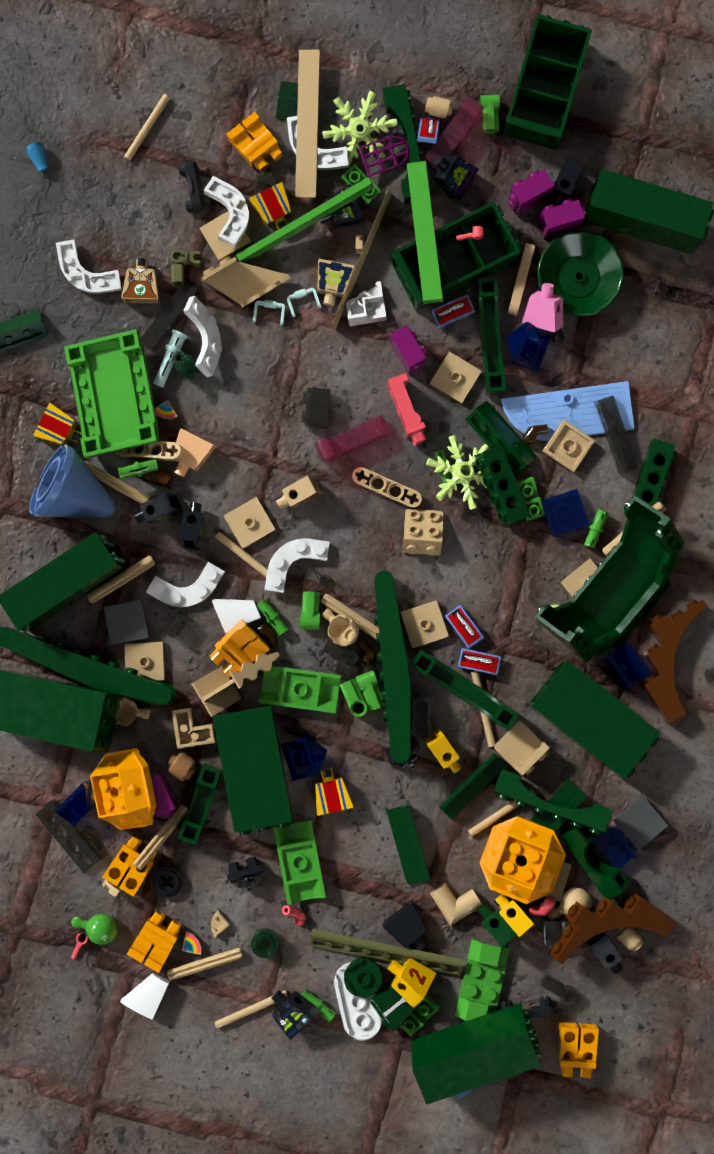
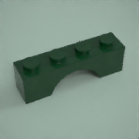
M207 763L202 765L189 810L178 836L179 840L194 845L198 844L223 772L222 768Z
M575 826L569 827L561 835V838L602 896L610 899L623 893L631 883L620 867L609 866L598 858L593 847L596 834L589 832L590 828L582 826V829Z

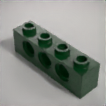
M655 438L650 441L631 499L635 495L643 500V493H648L651 496V501L646 503L650 506L657 503L658 498H661L664 493L665 487H662L663 482L670 475L671 469H668L670 462H673L677 452L674 449L676 445ZM655 457H660L663 460L662 466L655 464ZM649 475H654L657 478L656 484L649 482Z
M502 445L474 455L476 466L481 471L483 483L489 490L490 500L495 505L498 519L503 526L530 516ZM491 465L495 467V472L492 471ZM499 482L503 486L502 490L499 488ZM506 500L509 501V503H510V508L507 507V505H506Z

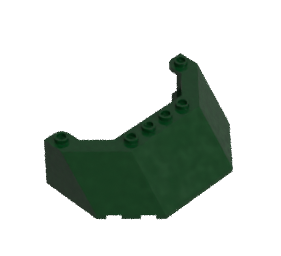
M635 495L624 506V514L627 521L620 542L611 549L607 558L599 563L597 570L586 579L585 584L574 594L573 599L555 608L549 604L541 606L534 616L543 627L584 662L590 661L594 655L601 656L607 653L611 647L618 648L625 642L669 588L671 583L669 580L670 573L675 572L679 560L676 558L678 550H682L684 546V541L672 520Z

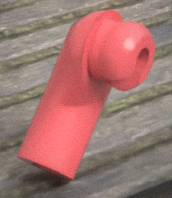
M285 905L282 908L284 915L296 917L294 920L295 924L299 926L304 925L306 915L297 907Z

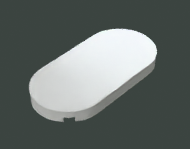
M348 962L342 965L335 974V991L345 1031L354 1039L365 1041L377 1034L382 1020L368 1001L370 997H357L346 989L344 972L347 965L351 963Z

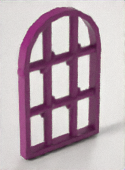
M386 136L378 141L358 147L368 177L397 168L405 163L409 155L406 141L399 136ZM390 138H397L401 142L391 144ZM384 140L388 141L389 145L387 147L377 150L375 143ZM404 144L406 151L395 155L394 147ZM373 145V152L363 154L362 148ZM390 149L391 157L381 160L380 152ZM376 154V162L367 165L365 157ZM405 155L403 161L398 164L397 157ZM391 159L394 160V166L383 169V162ZM379 164L381 170L370 174L368 168Z

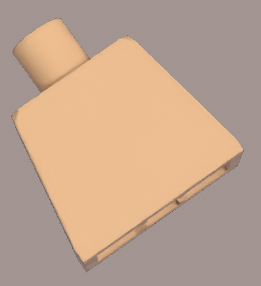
M180 429L176 443L184 448V456L181 460L176 461L178 465L174 473L184 478L189 468L197 472L215 449L214 445ZM175 449V451H173L172 454L174 455V453H177L178 450Z

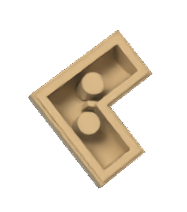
M191 708L172 710L177 749L216 743L214 724L194 727Z
M445 882L430 892V895L450 926L483 906L473 889L455 898Z

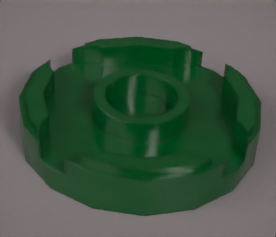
M358 958L347 965L344 972V984L352 995L367 998L373 996L380 989L382 972L375 961L369 958Z

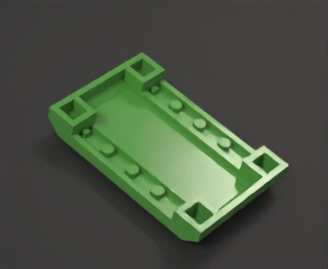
M134 329L64 346L67 365L71 369L82 438L80 440L83 457L90 458L159 442V429L143 341L139 331Z

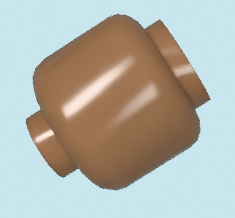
M179 753L177 756L173 755L167 763L170 765L169 774L180 781H185L186 779L189 781L197 769L195 766L196 761L185 753Z

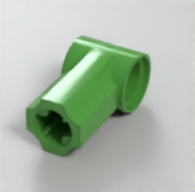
M499 94L480 95L479 107L480 113H482L483 133L499 132Z
M303 592L300 629H320L319 592Z
M374 671L356 676V681L361 693L365 697L369 711L385 706L384 702H382V695L379 691V684Z
M355 678L340 684L351 713L356 717L365 715L367 704ZM360 702L364 705L362 713L354 712L353 706L355 703Z

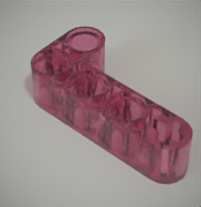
M467 95L460 104L458 113L437 139L436 144L434 143L428 151L424 161L437 170L438 167L433 163L434 159L438 155L445 157L446 155L454 154L480 119L484 106Z
M381 415L333 437L327 436L316 441L314 445L322 463H327L390 434V431Z

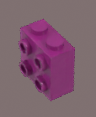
M544 169L541 172L537 170L531 173L528 179L524 181L522 179L518 180L512 185L508 197L509 201H507L511 211H515L518 215L550 197L554 184L546 170Z
M569 199L562 202V205L556 207L555 205H549L544 208L538 220L543 239L580 228L585 218L584 216H586L584 205H580L579 199L575 201Z
M405 325L390 334L389 343L408 375L412 372L417 374L424 369L423 366L425 365V355H427V352L422 344L418 345L416 341L417 335L412 328L409 329Z
M164 771L151 776L156 800L154 814L157 817L162 815L164 819L173 815L179 804Z

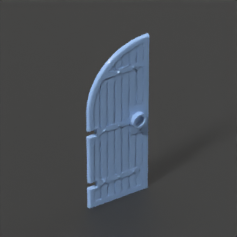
M628 381L501 399L507 418L521 433L525 434L530 426L548 425V434H539L536 440L549 441L562 420H566L588 436L613 433L612 426L617 425L618 432L634 430Z

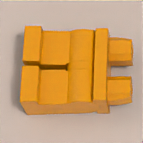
M253 112L243 120L242 126L238 124L227 133L228 141L252 168L255 167L261 173L269 167L265 160L269 155L274 161L282 157L278 141L265 127L256 112Z
M241 619L220 642L218 641L215 644L216 649L210 655V658L216 665H219L225 659L228 663L222 667V670L228 677H231L229 671L241 672L243 663L246 661L252 663L258 654H265L270 649L267 643Z
M135 836L123 844L102 876L105 880L118 886L129 870L119 888L133 897L139 891L155 863L154 858L157 854L156 851L141 870L137 869L133 863L142 853L137 850L142 841Z
M157 910L146 921L126 955L142 963L150 948L154 945L144 965L159 973L180 935L178 933L181 923L172 920L170 925L166 927L161 924L166 915Z
M559 1022L558 1062L563 1077H573V1068H580V1077L591 1078L593 1069H596L599 1028L596 1024L579 1023L577 1025L576 1023Z

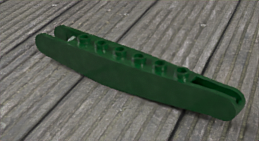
M382 570L376 574L374 579L377 614H374L375 626H379V633H376V642L381 647V652H378V662L382 664L383 671L379 672L380 682L384 683L385 689L381 691L382 702H386V710H383L384 722L388 721L391 756L395 762L405 764L410 760L412 754V685L393 575L388 571Z
M0 627V646L87 686L158 705L172 703L176 698L177 693L173 686L138 674V670L134 668H122L120 663L111 660L108 663L102 660L103 657L95 654L91 656L84 654L85 651L79 648L69 649L67 644L56 641V643L50 642L49 638L38 634V637L10 627Z

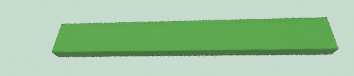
M426 161L407 163L423 303L442 302L443 297Z
M367 177L236 255L241 263H248L374 189L373 183Z

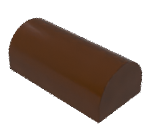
M158 467V471L142 474L138 478L164 488H169L173 473Z

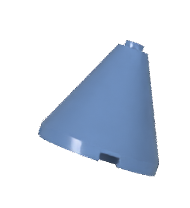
M66 444L64 446L61 445L45 466L40 476L42 480L39 487L34 489L29 506V512L37 517L107 518L112 516L116 508L114 500L74 448Z

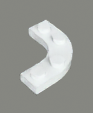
M297 116L288 117L287 123L290 144L296 154ZM317 147L318 170L349 168L347 147L320 149Z
M213 176L205 187L204 194L222 203L230 215L227 223L218 235V240L235 248L248 227V206L239 190Z
M75 240L56 243L61 270L73 286L81 291L92 294L122 290L118 270L103 273L86 271L79 262Z
M196 296L189 297L183 312L195 323L202 336V349L195 366L206 377L213 376L222 352L220 333L215 317L211 315Z
M305 538L296 539L284 544L275 552L270 560L264 591L284 593L286 573L291 564L299 559L327 561L330 542Z
M208 562L194 584L181 588L173 586L155 576L146 593L171 606H193L201 603L213 593L225 571Z

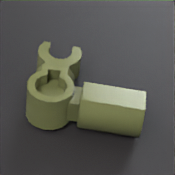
M181 250L172 251L171 284L173 287L184 286V266H187V264H191L194 267L201 266V260H194L196 257L200 258V251H193L191 253Z

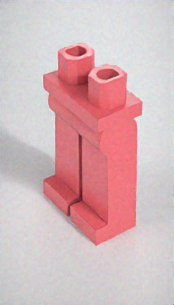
M406 373L388 379L387 388L405 429L404 434L406 438L410 437L413 445L416 446L425 442L426 438L423 432L426 426L424 422L420 423L421 417L414 411L405 388L408 384V377Z

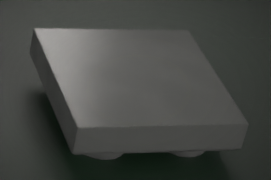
M143 600L104 607L111 645L149 638Z
M644 796L639 797L613 819L615 824L638 851L668 827Z

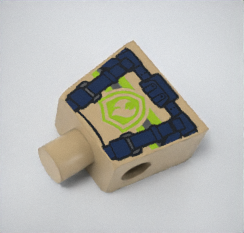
M323 259L318 260V293L325 295L324 305L334 307L336 297L343 298L353 274L354 265Z

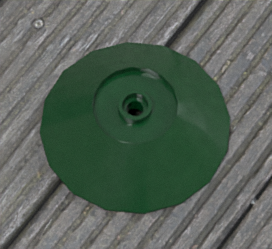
M585 230L567 232L552 240L542 252L537 268L539 288L542 290V284L544 283L553 284V294L563 298V313L576 317L595 315L608 308L620 294L625 278L623 261L615 246L603 236ZM577 274H580L582 276L581 280H578L576 278Z

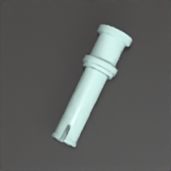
M174 329L172 330L173 335L169 344L165 346L166 354L153 381V384L164 388L177 355L182 353L181 348L185 339H188L187 335ZM167 361H169V364H168V366H167V368H166V371H165L164 375L162 376V373H163L164 368H165V366H166V364H167Z

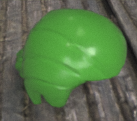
M96 914L88 921L76 916L71 921L73 927L85 929L88 938L98 945H106L112 942L118 933L116 922L109 915Z

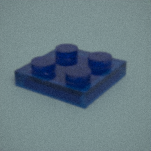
M578 489L541 500L552 537L589 526Z

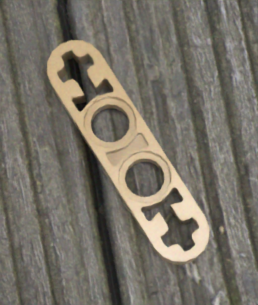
M525 244L507 314L517 316L535 248L533 244Z
M164 441L143 445L144 450L140 454L136 453L137 447L115 452L121 457L179 461L184 456V448L175 442ZM156 446L161 447V452L158 455L153 454ZM167 449H168L169 451H175V449H177L178 452H177V453H174V455H173V454L167 452Z
M359 467L353 471V481L359 486L409 508H416L421 504V494L416 490L366 468ZM362 471L367 478H369V475H373L370 485H366L367 480L365 479L358 481L356 473L360 474ZM375 479H381L384 482V486L381 489L373 487ZM394 486L401 489V494L398 497H393L390 494V489ZM404 490L408 491L406 495L410 497L413 494L417 495L416 499L418 502L410 504V499L406 497L404 501L400 500L404 495Z

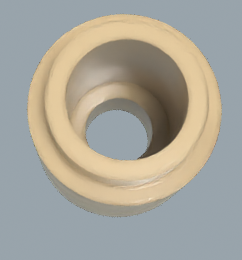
M433 96V98L428 97L425 112L431 116L447 119V115L451 116L453 104H450L451 100L436 96Z
M633 927L615 929V937L628 950L631 949L634 952L644 943L642 935Z

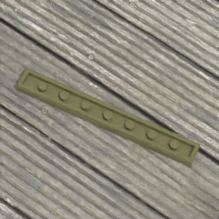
M312 929L309 941L310 946L388 962L396 960L402 965L409 958H412L432 971L461 976L465 963L464 959Z

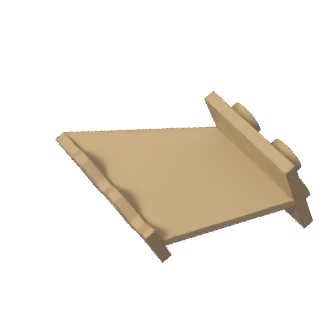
M228 256L220 261V266L216 269L212 266L203 272L204 276L201 278L203 282L231 298L243 308L290 279V276L237 262L235 257L231 259Z
M278 652L270 655L258 654L254 664L247 661L242 664L241 672L229 671L233 678L231 680L224 673L221 666L193 682L192 686L212 717L242 699L233 685L234 683H236L238 688H241L243 679L253 681L257 678L258 670L268 672L271 670L272 662L280 655Z

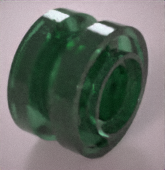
M182 352L179 355L181 360L175 359L172 364L186 380L189 379L192 382L195 379L194 373L199 374L201 371L195 366L196 361L189 354L186 355Z
M262 928L253 935L251 949L256 956L269 958L278 949L279 938L273 930ZM264 938L268 939L270 941V946L266 948L262 947L260 945V940Z

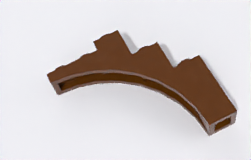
M695 599L686 605V610L683 612L678 610L673 613L671 620L667 615L661 616L658 614L650 620L652 623L648 625V628L660 645L655 644L648 648L647 651L649 653L644 656L657 675L651 674L644 679L645 683L641 686L667 724H672L687 714L679 700L675 687L674 659L679 640L686 627L697 614L707 607L704 600L697 602Z
M634 892L626 900L624 908L605 897L597 905L595 913L576 901L569 908L568 915L566 916L571 923L564 929L560 940L552 947L550 955L561 964H564L571 953L585 941L597 934L616 928H642L654 931L666 938L677 921Z

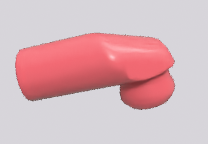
M547 896L539 906L530 905L529 914L537 916L549 915L555 907V898Z

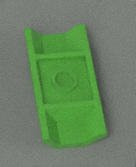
M272 666L271 670L263 673L259 703L336 713L341 675Z
M312 821L294 822L290 826L278 828V826L273 827L287 904L290 905L314 898H326Z
M471 939L455 1016L468 1021L496 1011L510 947L491 945Z

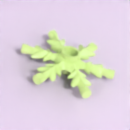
M369 91L367 100L361 99L363 109L359 108L361 112L359 117L354 116V109L350 111L349 101L344 104L338 96L333 101L339 108V110H336V113L343 115V120H349V126L345 128L340 124L339 128L331 125L332 130L322 131L323 139L333 137V142H336L341 136L342 140H344L346 135L352 137V141L346 144L349 145L347 148L349 166H351L353 157L358 159L357 149L360 147L358 144L360 141L363 140L366 144H369L378 139L371 138L370 133L373 130L379 134V129L389 133L388 127L397 126V119L386 121V115L379 121L377 118L373 123L368 121V116L374 114L370 111L377 106V103H373L376 93ZM358 125L363 126L364 130L362 132L356 130ZM375 143L377 150L384 147L381 143ZM373 145L365 147L366 149L369 147L370 152L374 150ZM383 151L380 152L379 156L382 160L386 157V155Z
M453 435L449 437L452 447L448 446L447 448L454 454L451 457L456 460V463L450 465L448 460L445 463L438 456V461L428 458L426 465L436 467L435 473L444 471V474L452 473V480L445 479L448 483L439 485L442 488L436 495L439 501H442L447 494L451 498L453 489L457 491L456 484L461 483L464 486L461 492H465L463 502L468 500L469 508L472 510L477 508L474 498L478 499V496L472 491L475 488L470 485V481L475 480L478 485L481 482L487 488L483 483L481 471L478 473L474 472L473 467L476 465L474 455L490 448L484 444L478 451L475 447L473 457L469 454V461L465 462L462 459L465 452L461 453L463 444L460 443L458 445L457 437Z

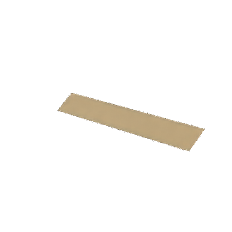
M299 50L295 197H316L320 50Z
M390 188L386 192L333 319L332 326L335 330L392 196Z

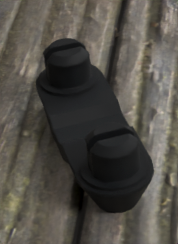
M185 160L184 164L179 165L178 169L181 176H186L190 186V201L185 203V206H187L186 211L189 213H199L205 207L198 165L195 161Z
M546 996L545 1000L544 997H541L539 999L540 1006L530 1007L528 1011L531 1019L552 1016L555 1008L551 1003L552 998ZM507 1000L506 1004L505 1001H502L500 1003L501 1009L513 1006V1002Z

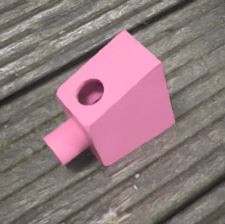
M542 284V290L530 296L522 323L551 332H556L563 327V298L553 294V284Z

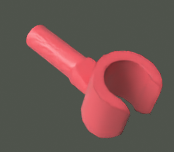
M474 226L473 233L456 236L457 241L468 238L480 240L483 237V227Z
M81 933L76 936L77 944L71 956L72 959H76L82 945L88 942V936L84 942L79 940Z

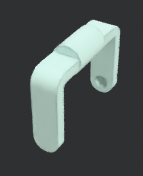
M304 288L287 297L292 317L296 316L290 300L305 297L310 293L314 294L318 308H321L314 288L306 290Z
M272 300L255 302L253 322H256L258 306L275 309L282 308L280 325L283 326L284 304L276 303V301Z

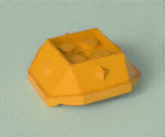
M132 748L105 754L90 775L93 788L91 798L96 803L98 818L111 823L120 830L153 825L156 800L149 766L140 755L139 750Z
M516 816L493 826L480 860V866L490 890L528 904L553 892L566 853L555 830ZM517 856H525L527 864L520 865L517 862Z

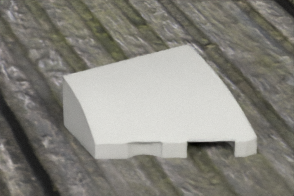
M381 281L376 282V286L367 292L364 290L358 297L346 302L350 326L387 320Z
M212 600L225 633H228L241 619L247 624L261 619L254 600Z
M152 973L124 996L120 1003L153 1020L170 980Z

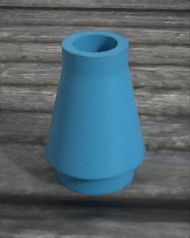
M40 142L28 145L26 147V154L34 163L38 172L49 169L44 146Z

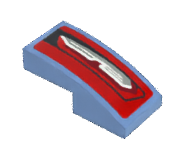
M420 118L417 141L436 144L439 120Z
M469 295L455 299L432 310L439 328H443L457 320H462L476 312Z
M461 605L445 615L447 621L468 649L484 639Z
M462 648L458 667L498 675L502 657Z

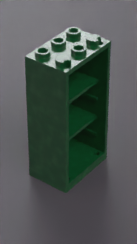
M537 14L502 135L557 150L592 29H588V27L583 25L571 24L564 19L556 20L549 15Z
M601 169L592 187L583 222L691 254L694 249H698L699 244H702L703 239L707 237L709 228L706 226L712 220L714 214L712 206L714 202Z
M495 201L434 231L443 298L477 282L478 278H485L517 262L521 246L517 239L514 240L511 234L513 232L509 222H505L503 219V210L500 208V205H496ZM474 226L483 227V237L480 240L468 238L457 241L456 236L473 233ZM416 240L391 252L390 262L415 311L417 312L433 304L423 303Z
M95 532L0 594V604L16 629L30 632L125 570L126 568L123 564L126 562L120 553L118 554L113 550L115 545L112 540L103 534L100 535Z
M568 660L561 661L528 704L536 713L622 779L630 778L636 770L634 768L638 762L641 763L648 754L646 751L650 746L654 747L660 739L658 737L660 734L658 730Z
M0 670V731L90 752H108L112 743V730L116 726L115 716L116 711L120 707V695L16 671Z
M273 705L213 716L234 833L239 832L240 835L250 834L253 829H259L260 832L270 830L273 825H278V828L290 826L294 815Z
M518 1003L411 1040L412 1071L426 1105L540 1067L539 1058L542 1057L539 1049L540 1045L535 1027L531 1024L528 1009L524 1010L522 1003Z

